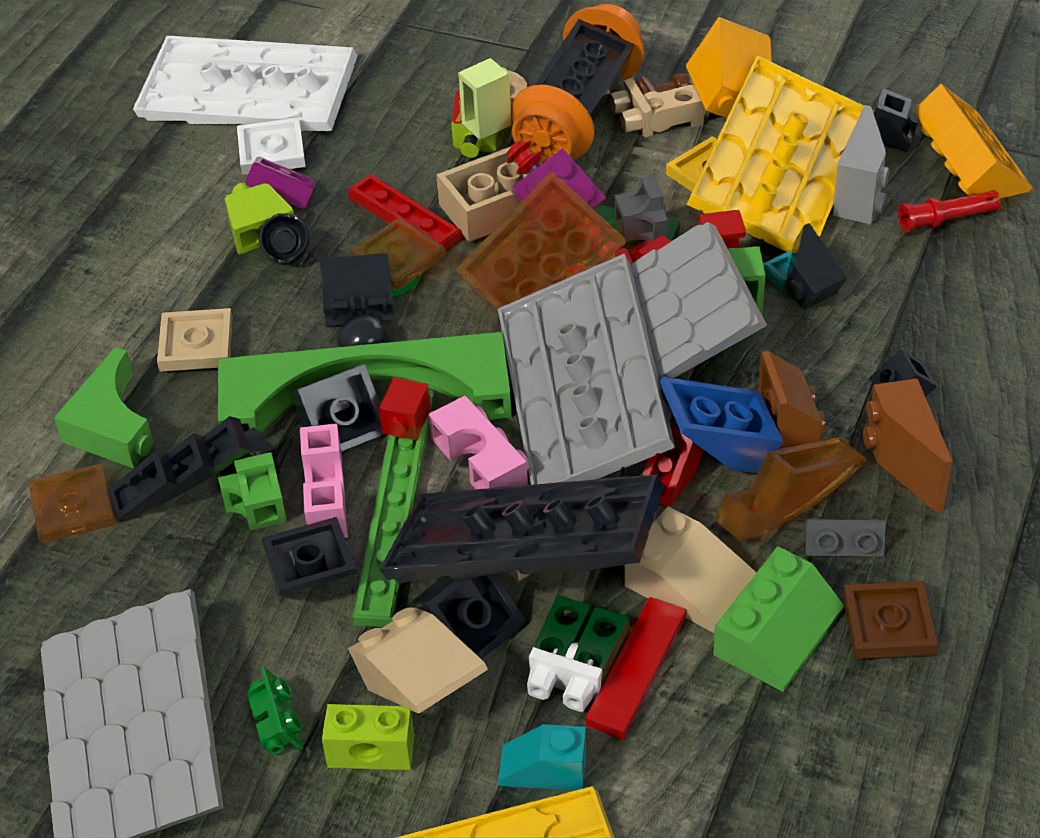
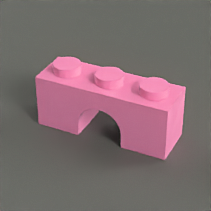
M466 395L428 414L431 440L450 461L463 454H476L468 458L470 483L475 489L528 485L527 470L529 469V462L525 454L519 449L516 450L508 442L504 431L499 427L495 428L488 420L484 410L480 406H475Z
M337 424L301 427L300 439L305 475L303 494L306 523L309 525L337 517L344 538H348L343 462Z

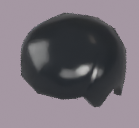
M278 213L273 215L263 223L258 235L260 249L271 261L281 264L293 263L305 255L310 244L309 230L303 220L295 214Z
M360 314L348 318L337 334L338 347L393 342V336L385 321L372 314Z

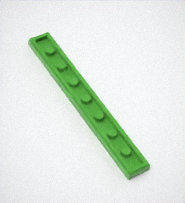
M429 390L431 410L429 413H431L433 409V390ZM427 417L417 440L392 435L388 436L353 612L354 626L384 627L393 621L392 617L396 614L401 583H397L394 579L387 580L380 571V567L416 502L429 431V417Z

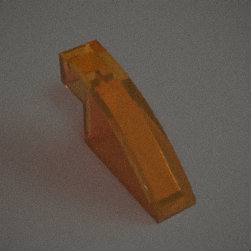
M840 437L769 451L751 489L726 494L715 520L740 542L763 535L793 520L819 503L853 475L864 464L866 458Z

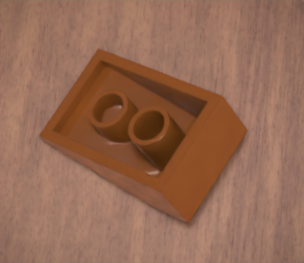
M918 379L873 385L872 399L867 401L866 405L869 422L868 426L863 428L866 448H872L877 463L934 512H943L953 461Z

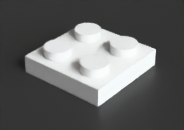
M299 118L237 126L242 175L249 174L254 160L259 156L290 170L306 167Z

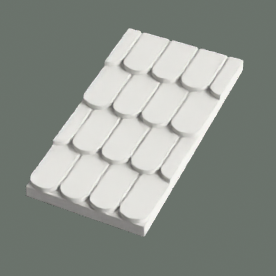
M166 36L133 110L138 117H144L148 121H187L188 124L246 125L299 118L301 131H332L335 123L334 120H336L348 85L347 82L350 80L358 55L353 47Z

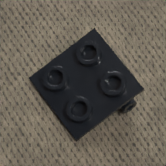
M388 253L320 259L326 327L342 326L348 318L360 314L376 315L385 322L394 321Z

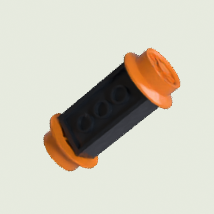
M601 4L575 12L565 24L563 43L533 86L521 90L514 98L511 105L513 140L515 143L519 140L524 142L532 140L533 143L530 149L533 153L542 152V164L562 148L572 159L584 155L594 140L595 131L593 123L609 99L610 94L613 93L620 81L632 77L640 69L644 60L641 29L636 19L628 11L616 5Z

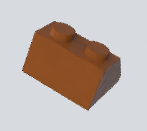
M770 351L761 352L759 392L783 440L776 455L819 449L821 433L826 431V422L823 412L816 409V396L813 386L807 385L803 372Z

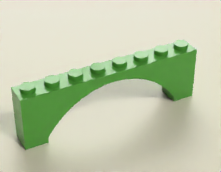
M502 332L218 359V424L229 416L239 418L244 432L255 427L262 433L272 421L293 406L294 402L290 391L365 364L371 380H393L395 377L426 383L429 388L448 395L454 400L466 395L475 406H480L484 410L488 420L512 418Z

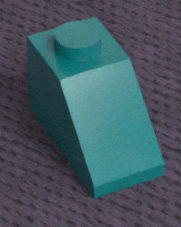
M543 724L504 744L502 747L498 786L570 791L583 789L586 764V727Z

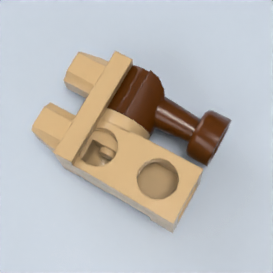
M686 73L674 75L672 82L656 85L647 77H641V80L636 82L633 78L624 80V90L610 94L611 109L614 114L620 113V122L625 133L640 130L644 138L653 136V131L663 132L673 125L689 122L691 127L704 125V106L694 84L690 85Z

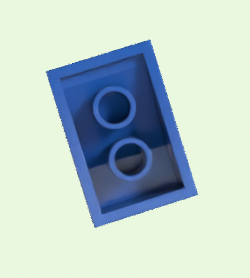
M662 377L660 381L661 387L683 435L731 470L764 474L783 440L759 391Z

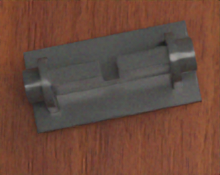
M807 519L804 526L806 537L805 555L884 557L886 520Z

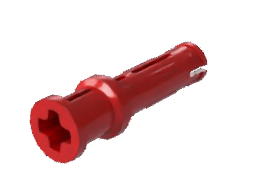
M996 190L944 201L929 198L926 199L925 203L911 206L908 203L900 204L898 220L903 232L910 233L918 227L928 225L931 228L939 227L945 220L998 211L1001 206V200H993V198L999 196Z

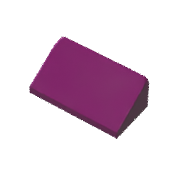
M259 156L254 160L245 184L249 187L263 183L269 184L287 203L304 209L316 185V180Z

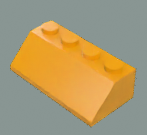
M940 84L913 110L920 120L917 124L926 136L932 137L931 146L939 155L946 157L947 160L944 162V165L953 175L959 176L961 180L958 182V185L968 196L996 190L999 193L998 197L993 198V200L1027 193L1033 188L979 112L943 84Z

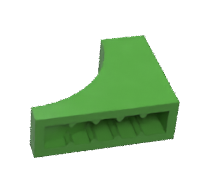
M115 347L59 411L54 420L62 443L134 469L140 460L150 453L154 442L148 419L132 412L122 402L125 388L134 376L126 350Z

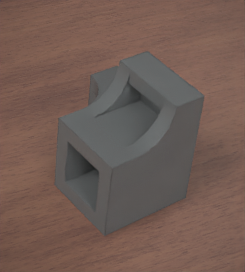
M654 175L641 177L639 185L634 190L615 195V222L624 242L632 240L648 241L661 235L667 238V209L663 201V194Z

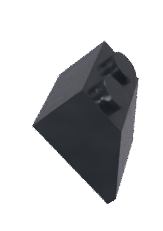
M365 364L349 368L290 391L303 427L337 424L341 451L384 435L382 433L379 412L380 402Z
M496 574L451 580L449 576L441 577L406 606L407 608H417L433 614L481 660L526 622V619Z

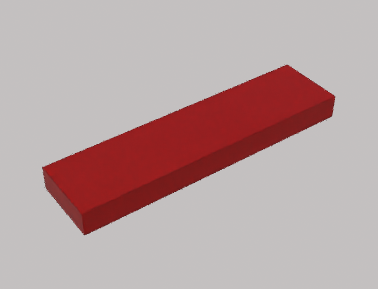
M372 174L348 189L349 199L437 255H441L462 240L461 229Z
M649 597L585 718L586 727L622 740L625 739L686 619L685 608Z

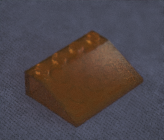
M551 171L456 269V272L466 285L498 313V308L608 261L627 240Z

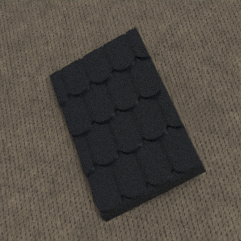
M654 474L423 493L418 496L383 561L380 571L387 580L394 579L397 583H405L449 576L451 580H459L517 570L521 574H532L576 567L578 572L640 563L643 555L642 551L645 549L649 536L648 531L651 529L664 484L659 476Z

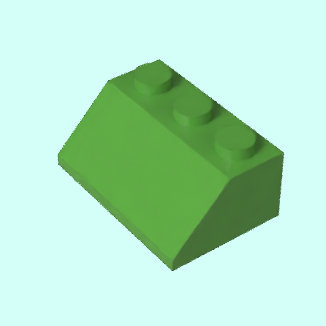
M777 546L715 625L713 655L784 692L842 614L844 605L812 563Z

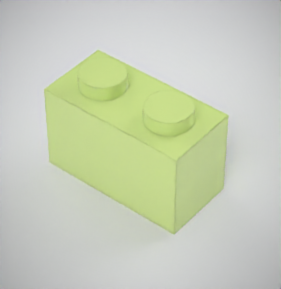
M489 58L458 72L462 124L479 140L511 126V77L508 71Z

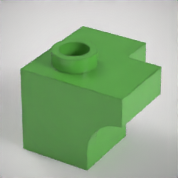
M271 452L235 460L237 473L218 477L226 513L235 512L243 515L248 521L250 531L287 522Z

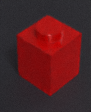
M393 378L379 407L382 433L395 437L418 439L431 410L428 384Z

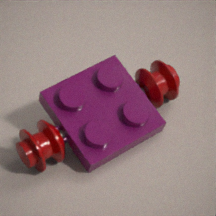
M517 141L507 151L509 157L506 162L507 164L515 162L519 166L516 171L517 175H528L512 187L511 192L554 241L575 225L577 229L574 240L583 239L586 242L584 251L592 249L596 252L608 242L607 233L610 229L605 228L601 230L598 226L600 217H590L587 219V215L605 201V195L563 148L543 164H540L542 152H532L530 147L533 141Z

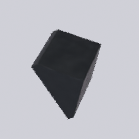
M337 517L261 538L277 596L357 574L356 566Z

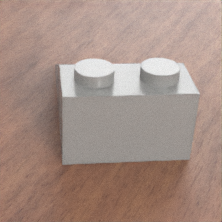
M864 105L838 163L833 216L867 224L872 223L876 212L881 213L883 211L886 193H882L881 190L882 187L886 186L889 176V167H884L886 151L871 106Z

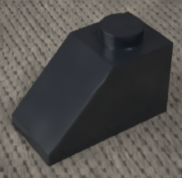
M810 223L803 226L794 241L785 281L790 295L795 300H798L805 310L837 294L847 279V276Z

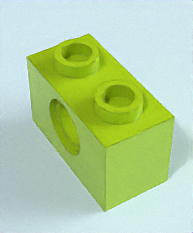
M327 704L322 735L327 768L411 770L415 734L410 709L403 706Z

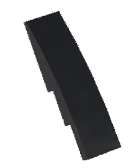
M229 416L204 436L193 433L168 453L154 452L109 487L107 491L116 521L124 522L158 507L194 488L248 453L250 447L240 419Z

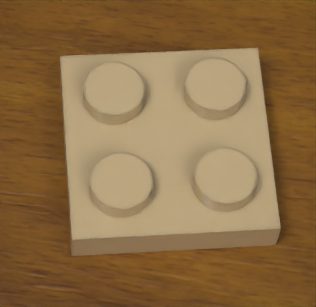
M231 308L162 313L157 357L159 372L218 368V359L230 358L233 320Z

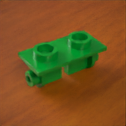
M262 667L261 672L264 680L253 681L249 685L250 689L247 692L254 718L259 721L269 716L256 724L262 749L267 751L269 755H278L283 752L285 745L292 743L299 750H302L304 747L299 734L302 731V724L290 704L289 699L293 697L291 688L283 677L277 678L268 669Z

